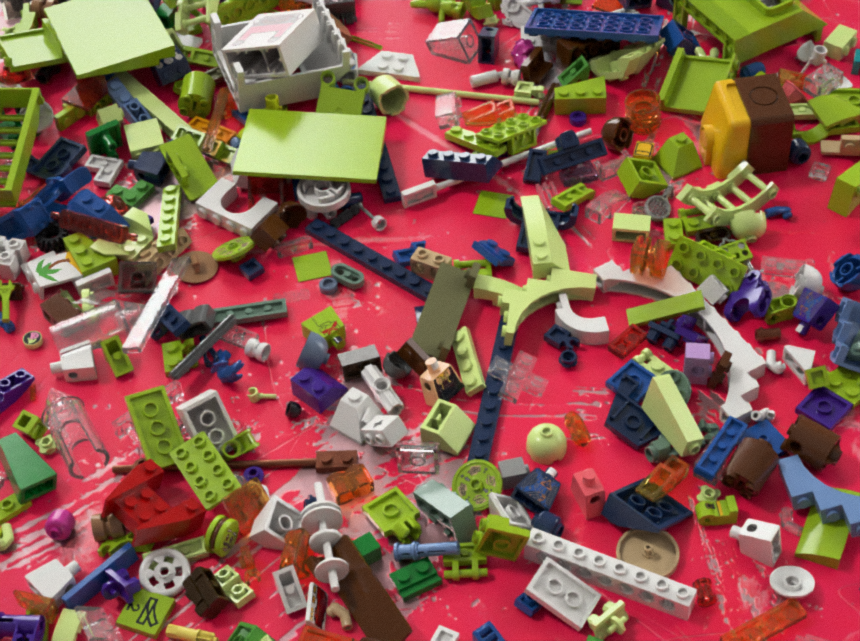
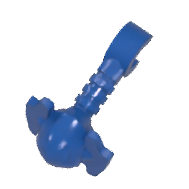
M219 349L217 351L219 362L213 364L211 373L217 372V376L222 383L238 381L243 375L236 373L244 366V363L238 360L233 365H228L231 354L227 350L223 352Z

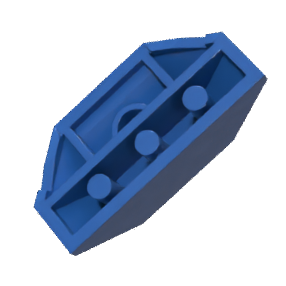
M88 189L79 191L68 202L65 216L66 222L90 239H118L130 227L128 222L113 206Z

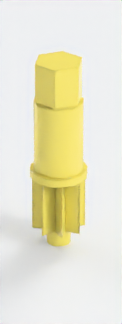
M169 624L165 632L166 637L183 641H219V638L215 637L216 635L213 632Z

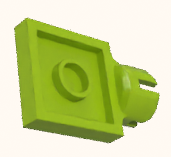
M397 486L362 506L363 513L385 538L394 535L401 543L412 544L408 536L417 541L422 534L421 525L416 521L421 517L420 511Z

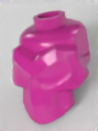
M524 38L516 41V45L513 51H511L514 64L518 66V69H521V64L535 49L533 42L529 39L524 40Z

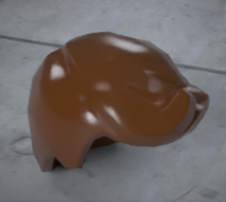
M287 201L279 207L276 215L290 228H297L306 219L307 211L301 204Z

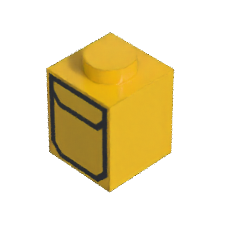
M637 141L633 158L653 160L655 143Z

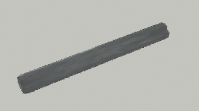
M229 314L169 372V378L174 382L178 381L236 324L237 318Z

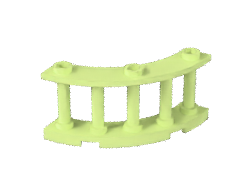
M178 0L176 4L178 12H175V31L185 36L189 35V26L202 22H207L211 25L210 14L217 13L220 0ZM206 7V15L189 19L191 11Z
M743 160L727 175L725 181L721 183L717 181L707 185L705 189L687 183L676 198L686 205L696 206L706 215L703 220L708 224L727 226L729 225V219H734V214L746 210H754L756 212L769 200L774 199L780 188L772 181L766 185L752 174L755 169ZM748 179L762 191L751 199L738 188L744 180ZM733 193L745 203L736 207L724 196ZM714 201L717 202V201H718V202H719L721 205H723L726 209H722V208H719V207H717V206H714V205L712 204V202H714Z

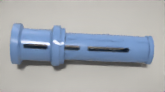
M413 541L412 544H400L397 542L394 543L393 547L394 559L396 562H401L403 559L418 561L421 557L459 555L460 543L459 541L420 544L417 541Z

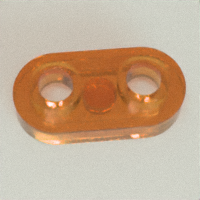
M569 411L564 416V424L569 429L572 436L571 440L575 445L585 447L591 442V436L581 416L575 411Z

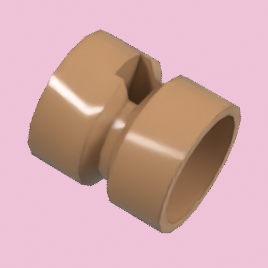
M32 0L30 9L31 12L36 13L37 18L43 19L47 18L44 8L57 5L59 2L57 0Z
M102 513L91 515V527L95 542L108 540L109 536L116 539L126 535L125 525L113 514L105 518L101 517Z

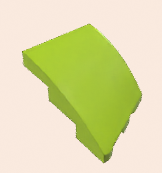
M822 95L807 102V105L825 130L838 124L841 127L851 121H854V123L860 121V108L837 95Z

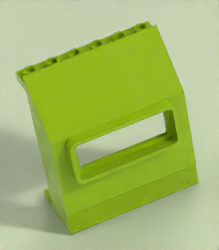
M674 0L672 19L687 28L688 14L691 15L724 44L722 59H732L733 53H736L740 63L805 34L813 35L814 41L817 42L821 40L823 27L828 25L799 0H777L780 4L773 7H767L760 0Z

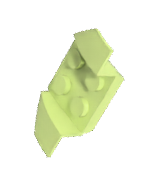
M132 207L123 215V218L130 227L118 239H112L108 242L99 238L89 249L102 255L115 256L117 259L134 264L140 257V254L152 246L154 238L148 214Z

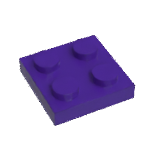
M823 386L813 389L796 406L795 413L798 415L802 414L832 431L852 410L853 404Z

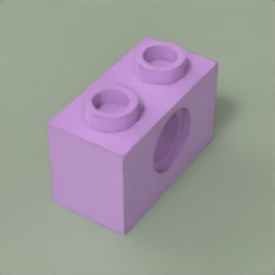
M686 342L683 373L688 377L690 384L707 385L708 377H712V365L709 364H713L714 352H710V344Z

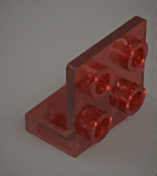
M98 75L81 79L76 77L77 85L62 98V102L85 111H90L109 92L105 76Z

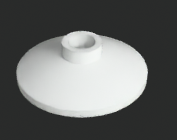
M797 566L778 567L770 574L769 578L772 589L776 593L788 598L805 597L814 590L815 586L813 576L807 570Z

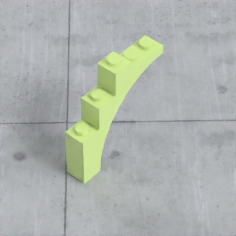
M552 268L551 274L546 276V280L528 278L527 284L522 286V291L504 288L502 296L498 295L497 307H500L499 315H503V322H506V325L502 326L501 337H504V345H512L515 332L527 316L539 308L558 302L559 294L566 293L568 300L593 301L597 275Z

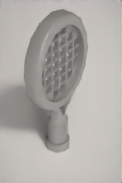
M668 185L663 195H654L646 200L644 212L646 215L651 216L652 221L661 222L663 218L669 217L671 205L668 198L674 192V186Z

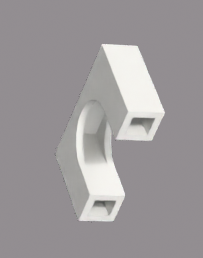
M225 178L218 180L195 202L199 217L207 219L215 225L224 227L228 231L242 237L251 236L259 225L273 213L277 214L279 209L277 202L263 196L248 211L242 213L226 211L225 209L238 197L236 183Z

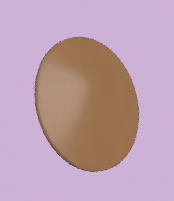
M204 251L185 253L174 264L175 275L187 283L205 282L211 279L218 270V262L213 259L211 254Z

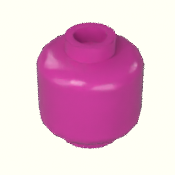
M57 509L49 515L44 529L50 538L65 540L71 535L76 521L70 511Z

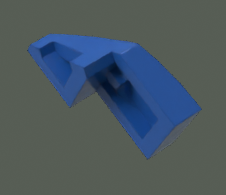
M426 241L411 242L410 248L393 250V259L402 267L410 266L411 256L418 246L425 248Z

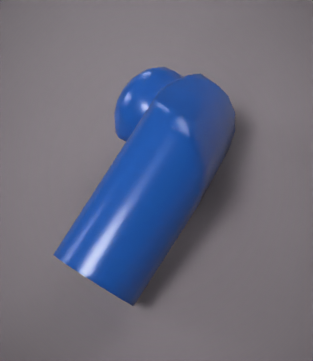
M775 206L764 210L766 218L781 214L783 219L793 216L792 209L788 206Z

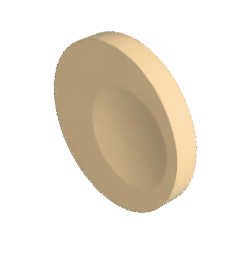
M630 529L620 537L617 543L616 559L669 578L675 572L679 563L680 553L678 544L666 531L654 533Z

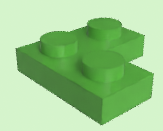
M140 179L130 190L115 184L105 196L110 197L106 198V200L130 210L132 207L138 208L155 191V186Z

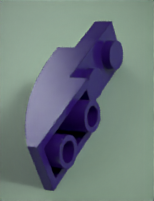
M20 368L0 380V414L15 403L35 380V377L25 369Z

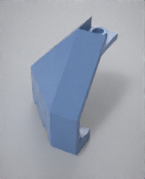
M843 297L839 305L840 308L835 314V321L838 322L832 336V343L835 344V349L830 352L829 359L834 364L860 373V361H849L847 358V353L860 329V303Z

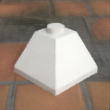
M352 387L340 399L330 423V428L362 446L365 440L361 429L365 424L361 420L366 409L370 407L378 415L384 414L369 395Z
M273 495L254 520L249 538L265 548L291 552L297 551L303 532L300 521L301 511L278 496Z

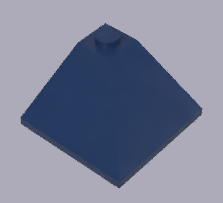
M645 478L609 493L601 512L610 523L617 526L660 533L693 516L692 511Z

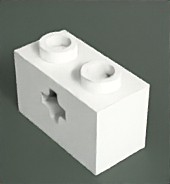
M376 415L361 429L367 444L381 447H393L409 432L398 415Z

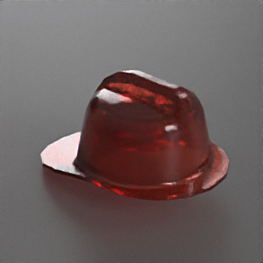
M5 65L2 68V73H0V82L7 85H15L35 79V74L29 70L11 73Z

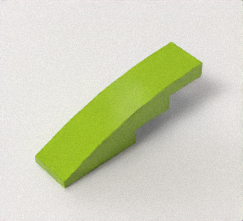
M178 124L171 137L172 140L190 134L203 155L230 165L237 148L209 137L206 133Z

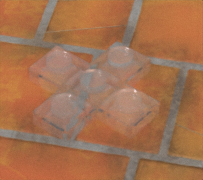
M520 350L514 363H511L495 355L487 374L504 381L497 396L516 404L523 390L541 399L549 380L532 373L538 358Z

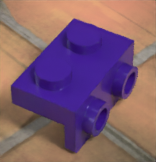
M684 314L678 318L674 332L683 336V341L707 344L709 338L693 330L697 322L696 318Z

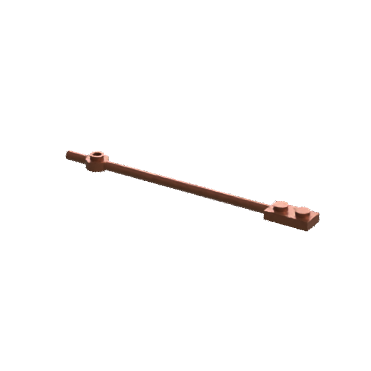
M357 450L316 451V458L225 462L230 469H247L253 466L259 468L316 466V473L357 471L358 453ZM140 458L133 465H113L112 472L113 474L130 473L135 466L145 462L146 459ZM177 465L163 469L164 472L180 471Z

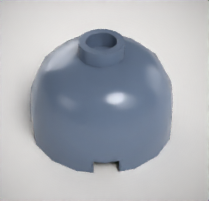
M313 331L310 332L296 367L301 369L304 367L319 369L322 363L327 364L331 354L327 353L329 346L324 337Z

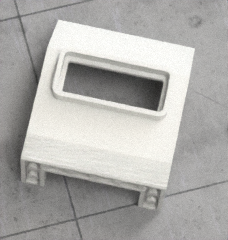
M312 0V9L315 8L325 39L299 66L300 73L282 77L245 80L244 70L240 62L233 63L234 81H232L221 50L252 20L221 25L217 13L210 14L213 55L240 113L249 112V109L266 108L265 96L269 94L278 95L280 106L319 98L321 88L320 75L326 70L332 71L337 82L356 64L352 57L351 49L346 46L345 38L341 37L340 29L336 27L335 20L331 18L329 9H326L324 0ZM327 77L324 79V82L330 83L333 79Z

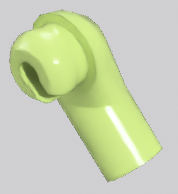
M10 523L1 525L3 537L0 538V551L7 550L14 541V534Z

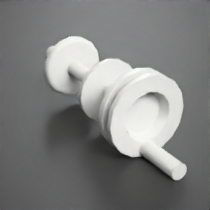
M315 482L314 489L317 501L307 505L301 511V527L307 535L311 536L309 539L310 549L315 553L324 554L325 560L321 561L314 570L315 578L320 582L330 583L331 591L338 592L340 590L338 581L344 579L349 572L348 563L343 559L334 558L332 548L342 537V534L337 531L343 523L342 512L337 503L325 500L322 483Z

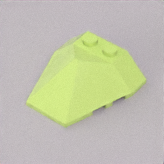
M659 38L658 42L654 44L638 41L637 43L624 46L623 49L610 51L608 55H599L591 58L587 62L590 65V70L597 77L605 76L608 82L619 79V81L629 78L628 75H638L665 42V38Z

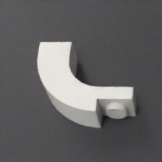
M566 293L558 295V302L555 303V324L571 332V337L578 338L581 344L601 345L609 343V328L605 316L597 318L580 317L571 310Z

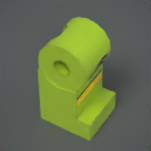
M734 495L726 496L725 500L702 501L695 506L698 523L702 526L737 523L738 507Z

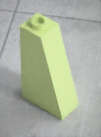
M670 374L652 377L641 408L681 457L695 455L700 451L704 437Z

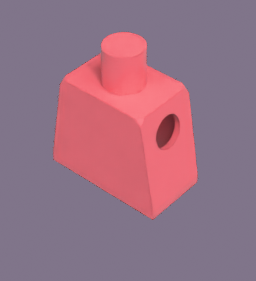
M589 468L573 474L570 490L586 520L602 515L601 512L605 505V490L594 469Z

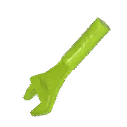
M0 280L3 323L10 322L9 298L15 289V285L12 284L11 280H9L8 285L3 286L2 280Z

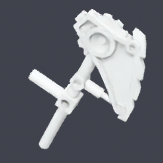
M502 0L500 8H502L501 12L506 17L505 19L502 18L503 25L515 26L520 29V26L526 25L532 14V11L527 8L528 6L538 5V8H544V3L551 2V4L560 3V0Z

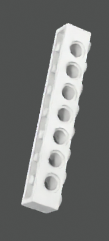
M532 528L530 538L524 546V559L541 565L548 556L584 582L688 621L695 605L697 593L695 588L539 529Z

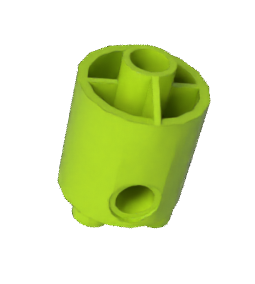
M193 71L184 76L178 100L179 113L182 116L190 118L199 116L205 119L209 115L216 88L215 81L209 74Z

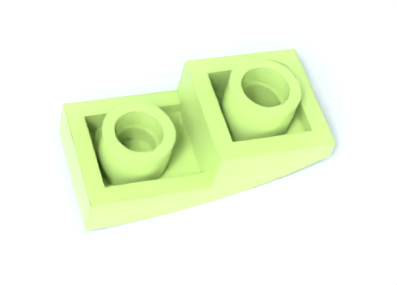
M228 564L214 574L230 602L238 609L256 597L254 590L241 580L240 575Z
M63 608L51 641H76L77 634H81L86 612Z

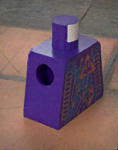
M805 287L793 311V316L800 321L795 331L806 336L811 327L818 331L823 330L840 306L828 297Z

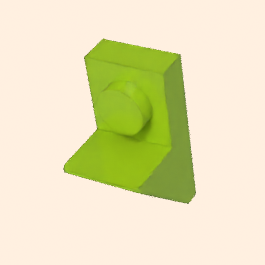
M118 334L100 342L106 363H109L115 378L134 370Z

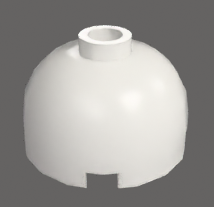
M803 264L794 278L796 281L794 286L791 285L789 294L794 295L799 301L806 287L822 295L824 286L822 285L823 278L821 273L814 267Z

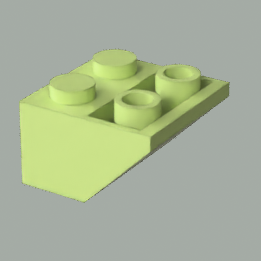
M438 398L420 427L421 442L458 456L475 429L476 424L456 404Z

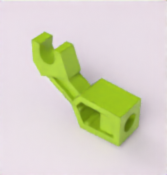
M130 532L125 536L113 540L108 539L103 542L97 550L99 556L104 557L108 552L111 557L128 542L132 544L134 534ZM155 543L134 547L136 552H150Z

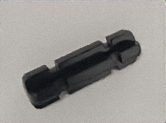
M353 204L349 209H345L330 220V226L336 229L353 218V215L356 216L360 213L359 206Z

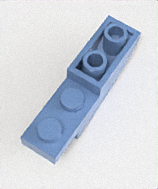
M118 77L103 84L104 90L112 99V104L117 103L118 108H122L125 115L124 118L129 123L153 119L137 98H133Z

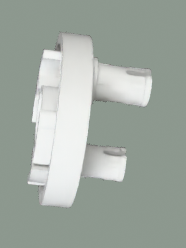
M301 179L297 185V196L300 204L306 208L308 219H315L318 213L332 212L343 207L351 197L350 182Z

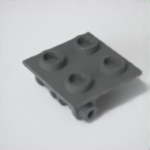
M355 0L328 2L325 4L326 9H329L332 15L338 20L342 19L343 25H345L344 19L346 20V25L357 22Z

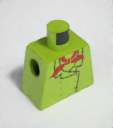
M331 306L301 323L302 333L306 339L310 332L313 331L324 337L328 343V349L334 346L337 350H340L346 345L344 340L346 338L345 326Z

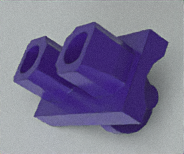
M111 568L104 570L105 574L109 577V581L102 585V596L107 600L119 596L126 603H132L134 601L133 594L141 590L139 579L136 577L130 579L129 573L125 568L116 572Z

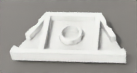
M380 51L358 68V74L375 77L390 75L397 80L420 82V75L412 54Z

